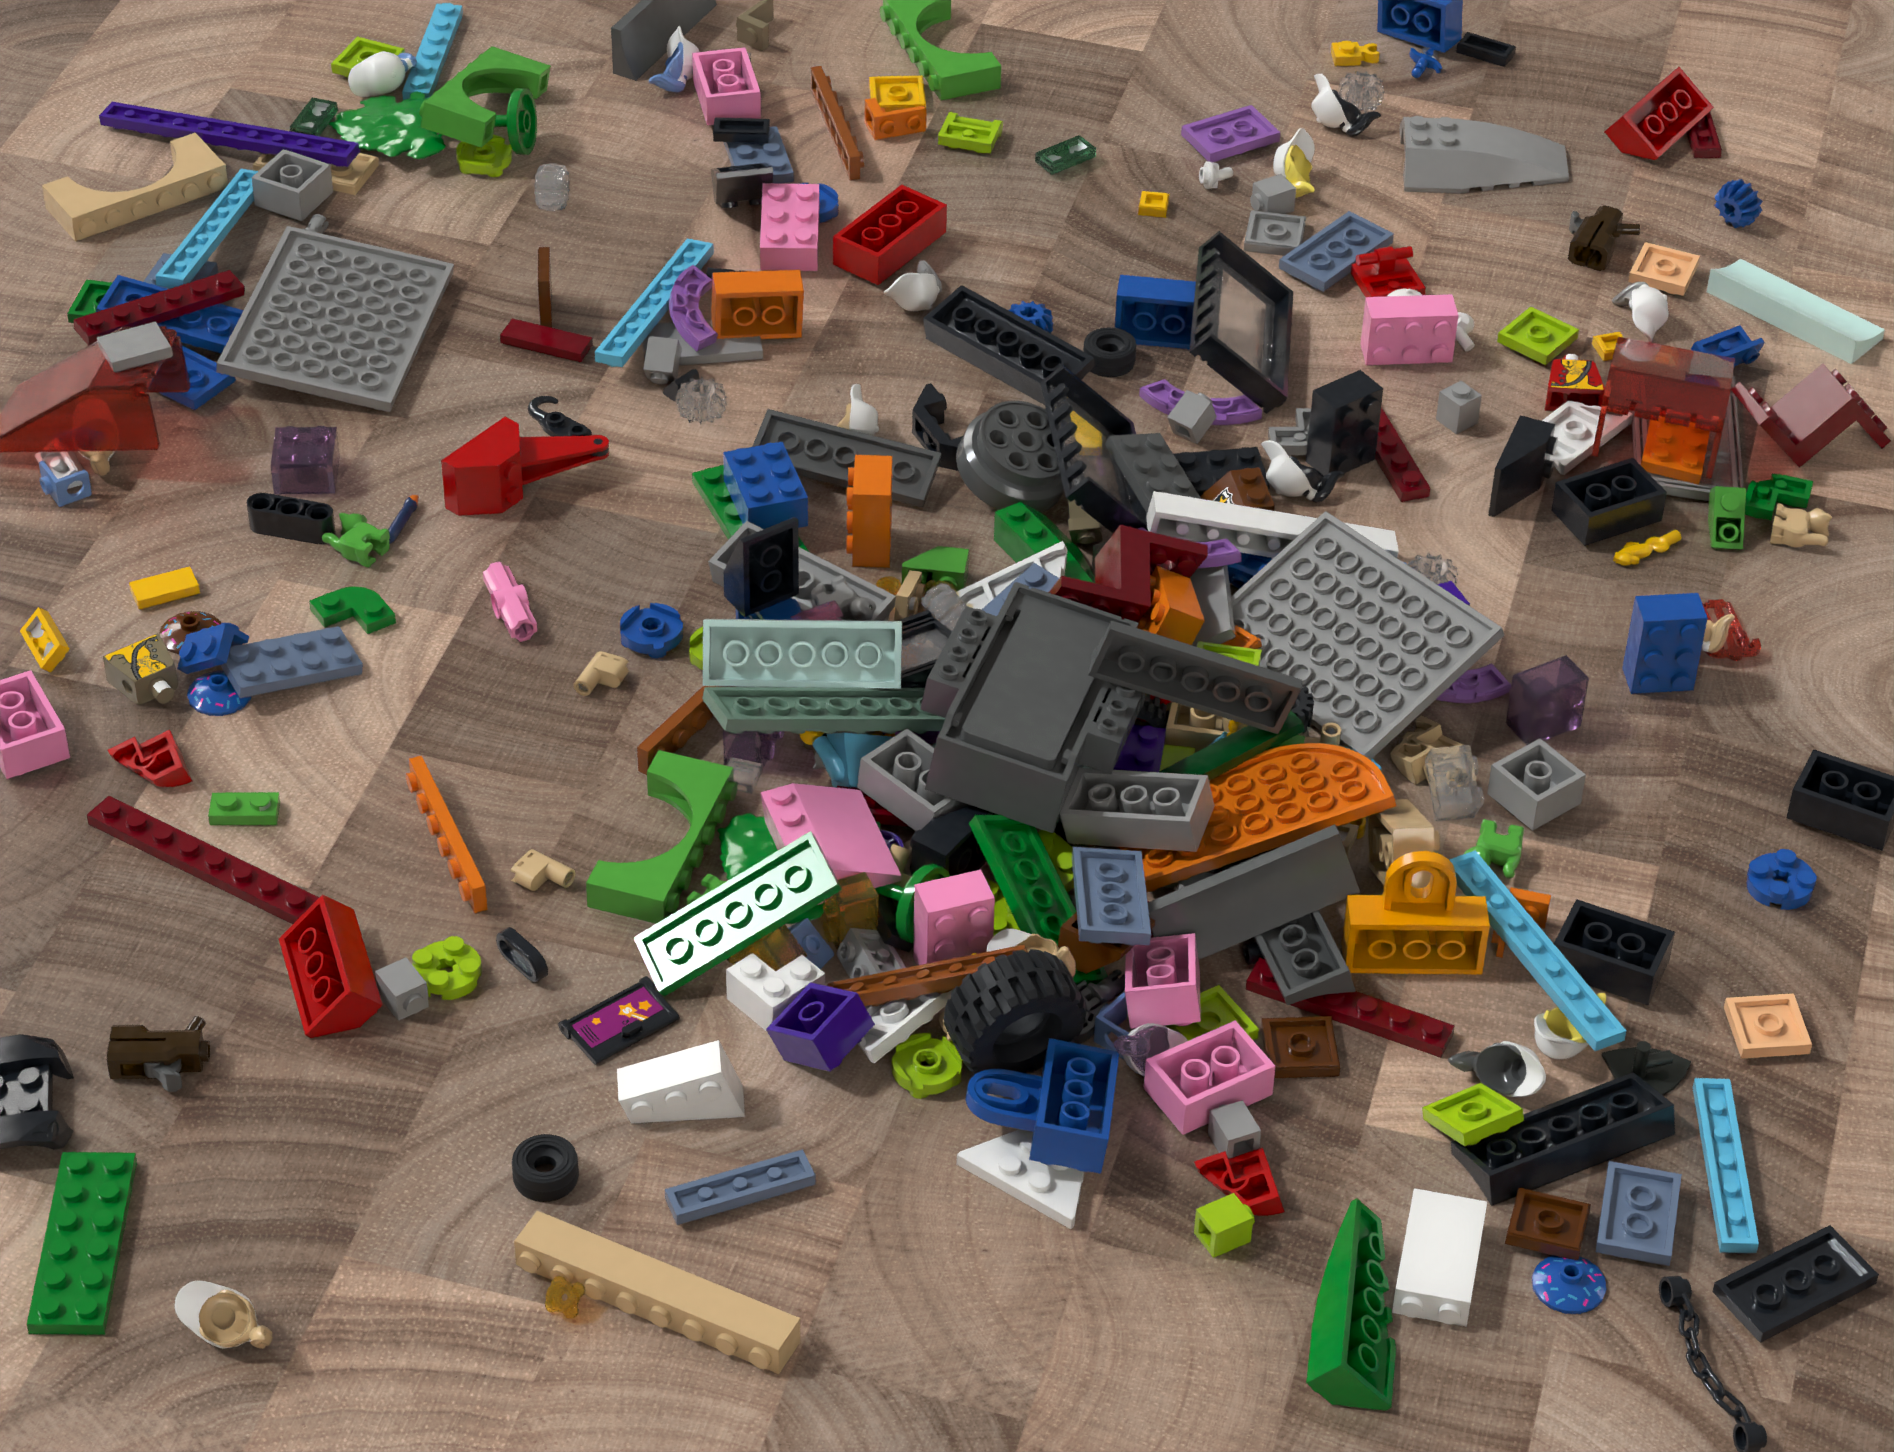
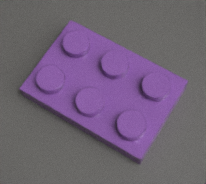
M1252 105L1183 125L1181 135L1209 162L1220 161L1221 159L1243 154L1244 152L1280 141V131Z

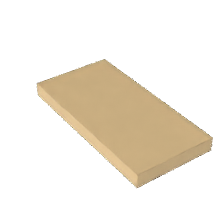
M359 153L348 167H337L330 164L333 190L356 195L379 166L378 157ZM262 154L253 164L254 171L262 169L276 155Z

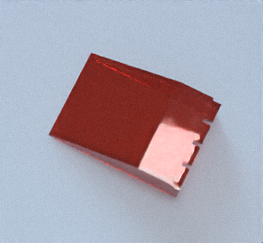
M159 326L171 345L173 356L116 373L113 372L98 346V341L17 385L0 414V453L158 450L160 441L149 394L145 393L189 391L191 386L180 336H177V332L173 329ZM121 327L112 333L130 329L133 327Z
M1618 336L1604 391L1592 456L1598 457L1607 412L1628 416V412L1631 410L1635 411L1634 417L1658 421L1659 416L1665 417L1664 423L1689 427V423L1693 422L1696 423L1695 429L1714 432L1706 478L1712 479L1728 407L1735 358Z

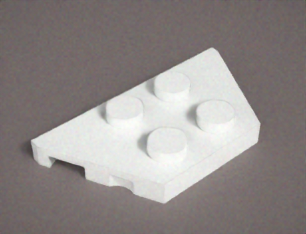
M1567 401L1542 420L1555 424L1554 437H1558L1555 453L1550 456V460L1554 461V466L1559 473L1565 475L1630 425L1633 414L1627 411L1623 412V416L1605 414L1606 407L1587 406L1583 403Z
M1061 541L955 592L954 595L957 601L964 607L968 606L982 610L1033 563H1036L1058 578L1061 575L1065 576L1068 550L1064 542Z
M953 990L943 994L935 992L920 995L912 1000L899 999L889 1001L881 1006H865L875 1025L861 1039L862 1041L858 1045L870 1062L876 1063L895 1046L906 1041L910 1034L921 1025L931 1021L933 1016L946 1006L947 1000L951 999Z
M1019 1129L960 1151L957 1154L958 1166L1067 1228L1072 1229L1074 1227L1077 1205L1079 1204L1081 1184L1083 1183L1085 1172L1029 1160L1033 1136L1032 1131Z

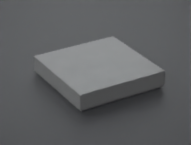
M1252 210L1248 221L1243 251L1285 256L1302 244L1306 217Z
M156 322L97 337L98 346L115 373L173 356L171 345Z

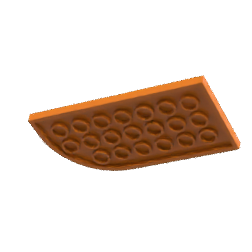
M1302 743L1285 745L1265 750L1209 781L1215 806L1197 852L1130 847L1118 848L1119 850L1142 851L1146 892H1151L1166 885L1187 880L1195 875L1219 869L1224 865L1253 857L1256 854L1282 847L1334 824L1336 827L1346 825L1369 815L1381 813L1397 805L1381 770L1366 756L1351 749L1331 744Z

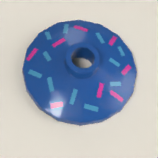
M224 670L208 672L196 678L189 686L187 693L190 706L197 712L209 716H223L235 713L244 708L252 697L239 698Z
M1558 1256L1547 1257L1536 1266L1532 1275L1533 1291L1538 1299L1550 1309L1564 1314H1581L1593 1310L1602 1303L1607 1290L1605 1277L1599 1267L1580 1256L1578 1261Z

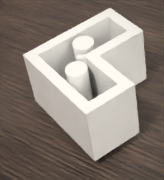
M754 953L726 969L727 999L765 1031L810 982L825 985V973L803 955L777 971H774Z

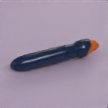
M411 495L405 500L402 509L388 528L390 534L389 544L397 539L412 513L416 511L419 500L418 495Z

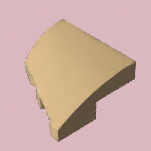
M1420 716L1415 720L1416 730L1414 732H1406L1402 737L1403 741L1396 745L1390 753L1391 759L1398 770L1415 785L1427 779L1423 769L1425 763L1457 755L1458 760L1466 756L1463 744L1443 736L1441 725L1424 716Z

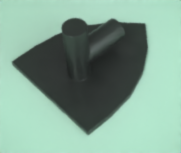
M1646 1041L1638 1042L1637 1047L1602 1052L1601 1054L1615 1079L1634 1072L1663 1096L1676 1088L1685 1078L1691 1065V1061L1671 1053L1670 1050L1661 1051L1651 1048L1650 1043Z

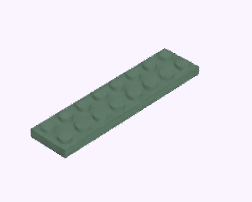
M705 687L702 697L723 729L733 734H741L744 731H759L765 734H772L775 731H790L796 734H802L805 731H821L827 734H833L836 731H851L858 734L866 733V731H881L893 734L905 729L923 734L926 731H941L945 721L944 717L920 710L925 688Z

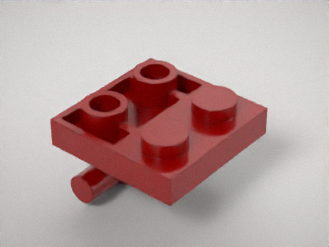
M1392 246L1374 249V252L1356 255V263L1351 264V275L1365 297H1387L1397 289H1413L1425 295L1426 287L1407 260V258L1413 257L1411 246L1395 249Z

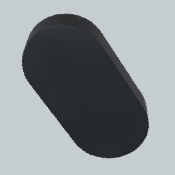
M508 927L497 934L496 943L502 956L528 980L537 982L548 975V967L541 953L515 929Z

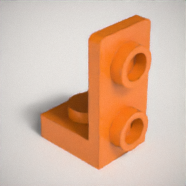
M875 98L865 99L864 122L874 140L926 131L927 110L925 106L885 112V109L880 108Z
M1511 887L1510 892L1538 926L1545 929L1551 895ZM1493 930L1491 943L1498 944L1496 957L1503 958L1506 943Z

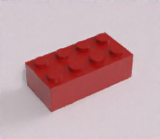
M901 184L833 236V265L876 285L881 284L946 233L947 204Z

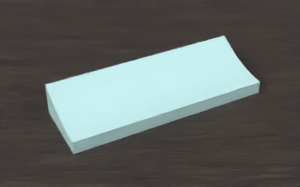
M1739 259L1727 267L1710 270L1707 293L1850 364L1854 363L1884 337L1885 329L1743 259Z
M703 620V686L901 689L902 621Z

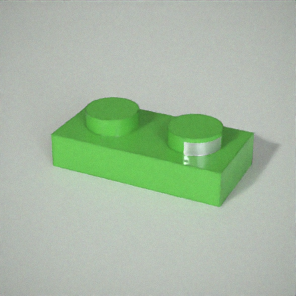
M279 792L212 793L208 814L209 824L277 825L280 808Z

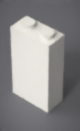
M1414 1188L1392 1313L1467 1327L1487 1201Z

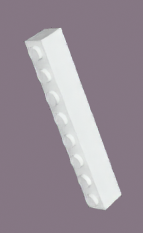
M1153 491L1146 516L1149 532L1192 542H1209L1226 538L1241 553L1271 558L1278 555L1317 519ZM1345 523L1397 558L1399 550L1395 531Z

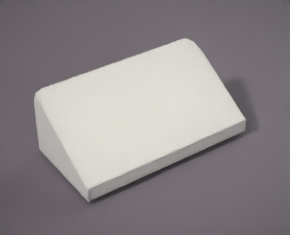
M58 436L34 455L38 463L44 461L57 479L84 470L72 449ZM74 481L68 486V489L83 485L82 481Z

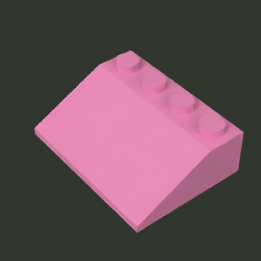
M792 783L761 792L765 823L777 850L782 849L810 831L816 836L842 888L841 891L819 904L902 881V875L861 790Z

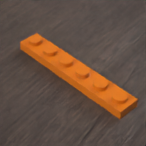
M422 755L409 758L410 773H406L408 788L411 793L416 792L417 794L416 801L420 813L427 814L426 821L429 832L432 836L437 835L438 849L442 857L447 856L448 869L452 879L458 878L459 880L458 887L462 900L464 902L469 901L474 913L488 910L486 885Z

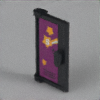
M645 976L639 979L638 983L568 1020L560 1021L558 1026L562 1034L568 1040L571 1038L591 1062L596 1065L679 1020L680 1017L655 990V984L652 980Z

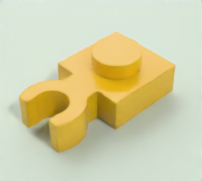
M1351 41L1333 42L1331 44L1334 66H1361V61L1367 63L1379 62L1380 53L1377 51V44L1375 43L1365 44L1364 46H1359L1358 42Z

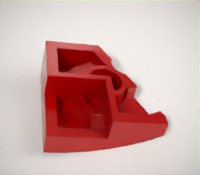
M170 729L139 744L134 736L108 749L112 759L155 786L177 787L193 782L176 739Z
M1263 1147L1229 1159L1226 1151L1194 1161L1196 1169L1201 1175L1226 1196L1234 1193L1243 1205L1249 1206L1253 1215L1268 1216L1285 1212Z

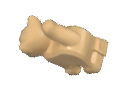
M1778 503L1770 544H1785L1791 547H1802L1804 545L1826 546L1829 541L1828 526L1832 516L1819 508L1806 512L1802 509L1786 508L1783 504Z

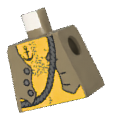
M158 633L103 656L106 680L135 704H143L153 699H156L161 704H165L173 699L174 690L178 687L176 667Z

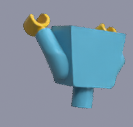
M805 731V733L800 734V738L804 743L813 745L835 788L837 786L857 788L861 758L895 736L894 733L883 735L881 731H875L872 735L845 732L827 734V737L822 736L824 733L821 731Z

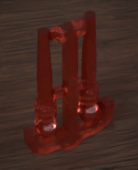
M1716 599L1702 603L1708 618L1707 620H1711L1706 609H1714L1717 620L1725 616L1722 608H1727L1728 614L1735 616L1733 621H1731L1732 627H1729L1726 639L1728 649H1725L1723 645L1716 653L1705 651L1707 655L1717 659L1728 658L1732 661H1740L1743 657H1754L1760 653L1761 643L1759 638L1752 639L1750 643L1731 602Z

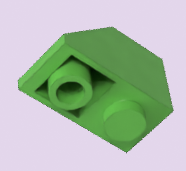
M1715 486L1710 489L1708 525L1711 548L1743 549L1746 488Z
M937 546L903 562L902 584L910 570L922 572L921 584L926 585V593L955 596V592L966 587L969 549Z

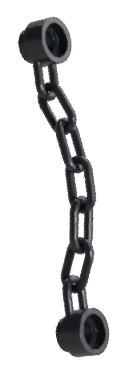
M1681 1276L1663 1277L1659 1283L1660 1299L1664 1306H1677L1680 1311L1678 1329L1680 1334L1685 1337L1687 1347L1685 1357L1692 1372L1701 1379L1714 1401L1735 1418L1737 1424L1733 1429V1441L1737 1451L1759 1452L1767 1444L1765 1428L1751 1421L1743 1403L1724 1389L1722 1383L1712 1371L1705 1355L1700 1351L1697 1339L1700 1319L1697 1313L1694 1312L1690 1302L1692 1290L1689 1281ZM1684 1303L1686 1304L1688 1310L1684 1309ZM1692 1319H1694L1693 1328L1689 1327L1685 1331V1321L1690 1322L1692 1321ZM1698 1358L1701 1359L1705 1367L1701 1370V1373L1694 1363ZM1711 1378L1718 1389L1714 1390L1707 1379ZM1724 1396L1736 1405L1735 1410L1722 1401Z

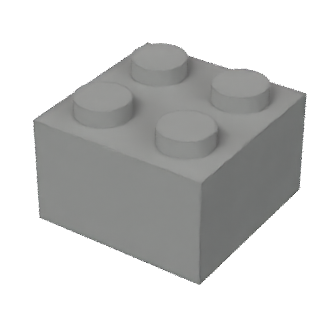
M284 149L251 177L255 206L303 221L333 193L330 164Z
M1539 738L1491 765L1487 794L1533 831L1581 804L1586 774Z

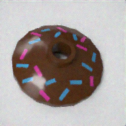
M203 611L179 613L169 618L161 626L159 635L167 650L179 655L187 634L220 625L221 621L214 615Z

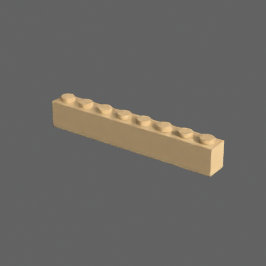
M536 1211L514 1240L516 1265L526 1272L536 1273L553 1280L560 1286H567L582 1292L591 1299L601 1300L618 1307L625 1313L635 1314L647 1319L656 1326L666 1327L681 1333L692 1341H700L717 1348L726 1355H733L746 1360L757 1368L767 1369L779 1374L800 1344L799 1317L540 1211Z

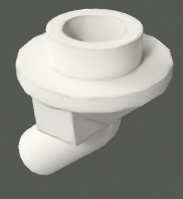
M1206 161L1204 167H1201L1199 170V181L1201 184H1204L1205 189L1217 188L1218 181L1233 176L1232 168L1219 169L1218 163Z
M1458 312L1456 340L1465 352H1468L1475 346L1467 335L1474 328V320L1468 314Z

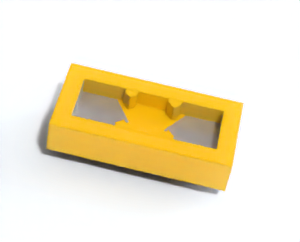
M38 607L20 630L40 668L48 672L53 671L70 649L49 612Z

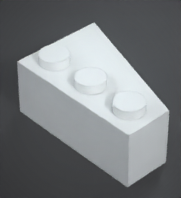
M719 1040L617 1069L619 1103L631 1124L745 1117L743 1085Z

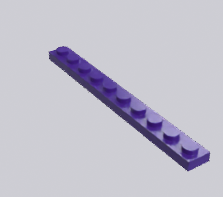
M111 102L99 115L101 125L115 129H127L139 133H150L174 138H181L196 133L205 143L214 146L221 145L238 150H250L277 155L284 149L327 164H333L337 167H348L360 153L359 144L356 142L118 102Z

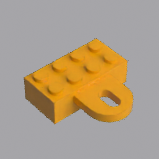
M1417 851L1399 857L1389 866L1386 872L1383 895H1347L1341 945L1343 959L1350 973L1482 975L1490 929L1486 896H1455L1457 887L1455 868L1451 861L1441 854L1430 851ZM1419 871L1431 873L1430 883L1424 888H1414L1411 886L1413 875Z

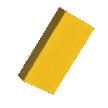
M190 566L129 582L130 591L138 609L200 594L199 584Z

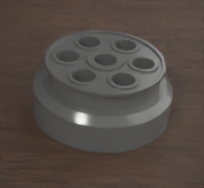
M1005 401L992 406L987 412L980 414L972 420L957 448L956 462L961 478L974 495L998 510L1022 502L1042 513L1058 503L1064 493L1046 409L1025 401Z

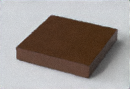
M539 247L538 295L540 325L552 328L550 247Z
M1331 1016L1262 1018L1261 1031L1265 1055L1275 1065L1274 1078L1340 1076V1062Z
M1519 1188L1505 1244L1578 1261L1591 1204Z

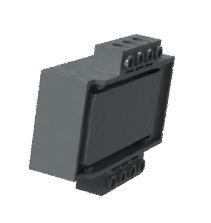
M1014 582L997 616L986 613L981 609L965 606L927 678L920 710L945 718L943 727L936 740L925 790L1053 833L1079 768L1087 766L1112 774L1145 701L1146 693L1088 676L1091 653L1101 641L1110 621L1112 620L1135 628L1138 627V623L1126 618L1122 620L1120 616L1033 587L1030 589L1029 586Z

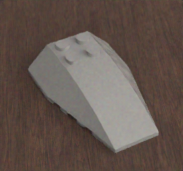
M1403 117L1400 123V143L1404 144L1405 150L1403 171L1405 192L1460 194L1469 193V189L1474 187H1481L1482 191L1493 190L1494 185L1508 184L1509 188L1520 187L1521 182H1531L1535 186L1569 181L1565 146L1541 136L1497 124L1452 119L1449 117Z

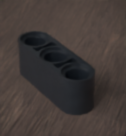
M256 493L247 499L249 527L254 533L313 544H327L322 540L324 533L336 535L333 509L328 504L269 493Z

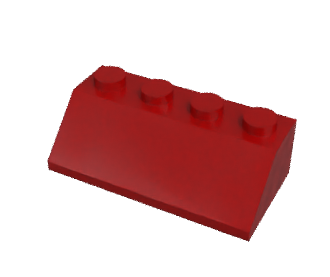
M1678 67L1605 130L1604 133L1622 153L1656 160L1709 113L1714 106L1685 72Z
M322 894L279 938L304 1033L309 1038L360 1028L383 1005L354 909Z

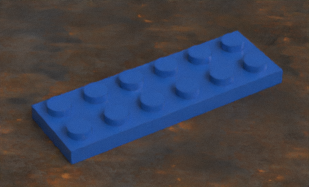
M117 275L97 306L96 312L167 290V288ZM216 304L157 323L167 339L222 354L244 310Z

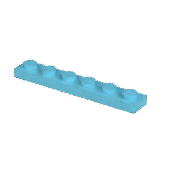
M451 3L436 4L415 57L417 60L416 66L411 68L402 91L403 100L409 99L410 94L415 91L426 94L425 98L433 95L463 16L462 5H453Z
M1694 1078L1693 1094L1719 1252L1757 1253L1759 1241L1730 1079Z

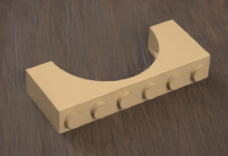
M192 133L170 141L174 166L159 181L135 190L106 192L81 186L67 176L42 185L45 207L73 240L78 241L224 190L228 185L226 164L196 133Z

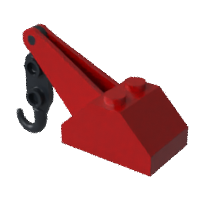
M552 396L536 397L529 402L527 408L529 415L538 421L543 431L550 436L520 437L519 423L506 416L441 460L445 508L458 516L503 513L523 499V485L607 458L609 456V440L603 435H592L591 430L585 425L572 420L561 412L547 413L538 408L544 403L557 404L559 402L557 398Z

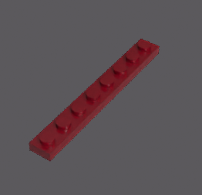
M107 796L87 814L88 825L291 924H294L319 898L111 796Z

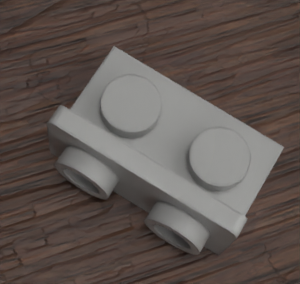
M850 928L836 953L850 979L906 968L895 948L884 944L877 930Z

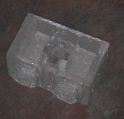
M1470 745L1431 748L1425 758L1435 822L1474 818L1484 804V795L1482 788L1477 787L1475 775H1478V760L1476 756H1472Z

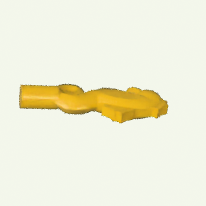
M1673 530L1661 537H1650L1645 543L1626 542L1623 549L1615 552L1613 561L1622 566L1639 564L1640 559L1648 557L1653 550L1658 553L1666 552L1670 545L1681 540V534L1678 530Z

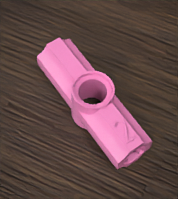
M501 562L490 564L488 569L483 572V580L491 595L495 616L497 619H503L511 638H516L519 642L530 640L531 636L537 632V622L529 608L525 587L522 584H517L509 566H505Z

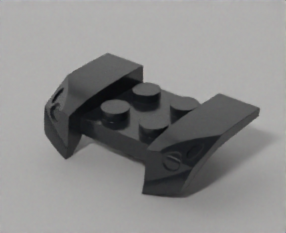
M24 1034L0 1037V1149L19 1146H40L53 1150L65 1147L73 1134V1130L67 1125L60 1112L52 1110L53 1075L67 1080L74 1078L65 1053L53 1039Z

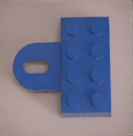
M1049 1038L1042 1076L1005 1069H988L978 1072L968 1083L966 1104L973 1114L986 1122L1032 1131L1033 1136L1029 1160L1046 1165H1058L1083 1172L1089 1171L1101 1174L1109 1141L1119 1052ZM987 1094H993V1095H998V1096H1003V1097H1009V1098H1012V1099H1015V1100H1010V1099H1004V1098L994 1097V1096H990V1095H987Z

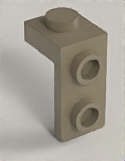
M761 0L737 17V41L761 51L769 47L768 23L774 18L773 0Z
M1075 499L1072 502L1068 500L1070 516L1068 524L1071 541L1074 544L1103 541L1102 525L1082 510L1081 505L1077 506Z

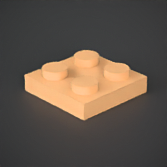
M1645 242L1630 271L1628 282H1646L1649 287L1666 291L1669 294L1684 296L1699 265L1700 256Z
M1794 993L1725 999L1724 1010L1741 1059L1810 1054L1812 1042Z

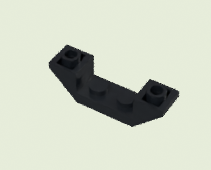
M932 383L926 384L912 409V433L924 449L941 453L939 467L958 471L956 453L962 437L951 440L949 434L944 433L939 425L944 423V410L947 409V402L944 395L939 393Z

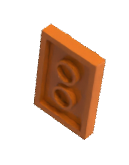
M1653 408L1640 465L1649 473L1699 485L1712 422L1699 417L1677 414L1670 410Z

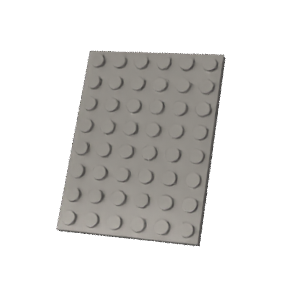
M287 226L217 361L216 372L390 412L453 275L454 264Z
M1326 511L1231 596L1234 626L1238 625L1261 640L1262 647L1259 648V650H1262L1260 667L1301 679L1302 688L1306 686L1309 689V693L1313 694L1314 706L1311 724L1320 731L1326 723L1338 724L1341 727L1340 745L1348 747L1370 760L1505 636L1501 626Z

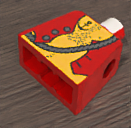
M1568 354L1563 359L1553 360L1545 411H1555L1567 401L1579 402L1587 406L1595 405L1602 407L1605 387L1596 363L1590 360H1580L1576 354Z

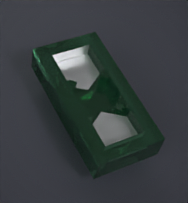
M312 97L290 125V131L320 136L337 114V102Z
M1078 135L1036 152L1035 162L1053 175L1096 157V147Z

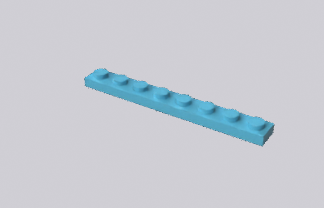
M239 170L156 274V286L171 289L191 282L254 201L251 177L258 171Z
M688 238L596 349L595 362L607 364L611 367H623L669 310L670 294L678 276L692 265L701 270L714 254L713 243Z
M1476 850L1449 859L1455 868L1458 887L1466 896H1486L1491 927L1594 1051H1598L1625 1041L1626 1029Z

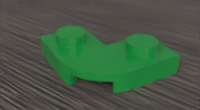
M1771 474L1770 480L1759 482L1752 480L1746 492L1745 515L1757 519L1772 520L1776 502L1807 509L1814 481L1782 474Z
M345 587L309 600L311 612L324 628L354 617L367 634L396 624L395 613L378 593L368 588Z

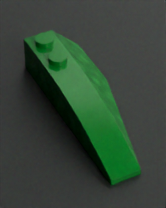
M1022 502L995 511L994 541L1016 563L1063 541L1068 550L1065 576L1095 583V576L1080 549L1046 515Z
M1358 1198L1352 1200L1325 1268L1312 1323L1306 1383L1314 1392L1319 1393L1330 1404L1386 1411L1392 1408L1396 1344L1395 1339L1388 1337L1387 1324L1393 1322L1392 1309L1387 1306L1385 1307L1384 1292L1389 1290L1388 1277L1385 1276L1380 1266V1262L1386 1259L1382 1222Z

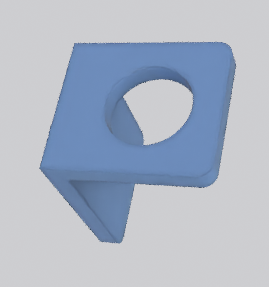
M44 461L39 462L41 488L45 495H51L59 507L91 496L89 474L86 470L57 479ZM82 481V488L77 493L70 494L67 492L68 486L72 482Z
M808 918L785 929L767 946L769 951H772L787 943L798 957L803 955L819 969L834 956L833 950Z
M1124 992L1110 1005H1104L1095 1017L1094 1042L1108 1050L1118 1051L1117 1045L1108 1037L1111 1032L1119 1040L1126 1038L1129 1032L1119 1027L1128 1014ZM1118 1051L1119 1057L1124 1059L1122 1053Z

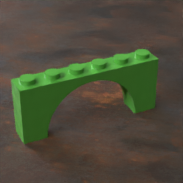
M883 0V6H880L882 21L887 23L891 34L895 35L899 40L901 48L906 50L910 61L915 63L920 75L927 80L930 90L934 91L941 101L1001 88V64L992 52H952L938 48L922 38L921 34L927 28L951 19V0Z
M491 46L472 63L470 62L465 69L458 72L453 79L447 81L441 89L435 91L429 99L423 101L419 112L420 116H422L421 127L482 148L493 138L496 113L481 107L469 97L484 93L511 94L515 89L525 88L530 90L534 99H537L547 91L551 66Z
M658 750L647 770L648 796L665 801L679 810L688 820L690 829L675 847L654 858L628 863L598 860L586 882L587 907L655 924L669 917L671 913L674 914L679 906L680 894L683 890L686 891L689 888L694 867L699 868L702 862L705 846H710L713 841L717 823H722L725 818L728 802L734 801L738 784L734 782L733 767Z

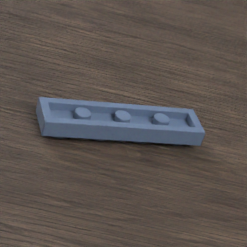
M802 1149L665 1189V1200L676 1224L680 1225L816 1185V1175Z

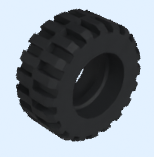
M1030 949L1029 952L1018 950L1013 951L1012 955H1000L995 957V961L989 964L985 962L977 967L978 970L975 973H969L962 979L961 986H956L952 991L951 999L947 1000L944 1012V1025L961 1059L970 1071L977 1074L988 1069H1005L1026 1073L1032 1069L1036 1071L1042 1068L1049 1038L1074 1043V1037L1079 1036L1082 1031L1087 1010L1085 999L1064 962L1046 951Z

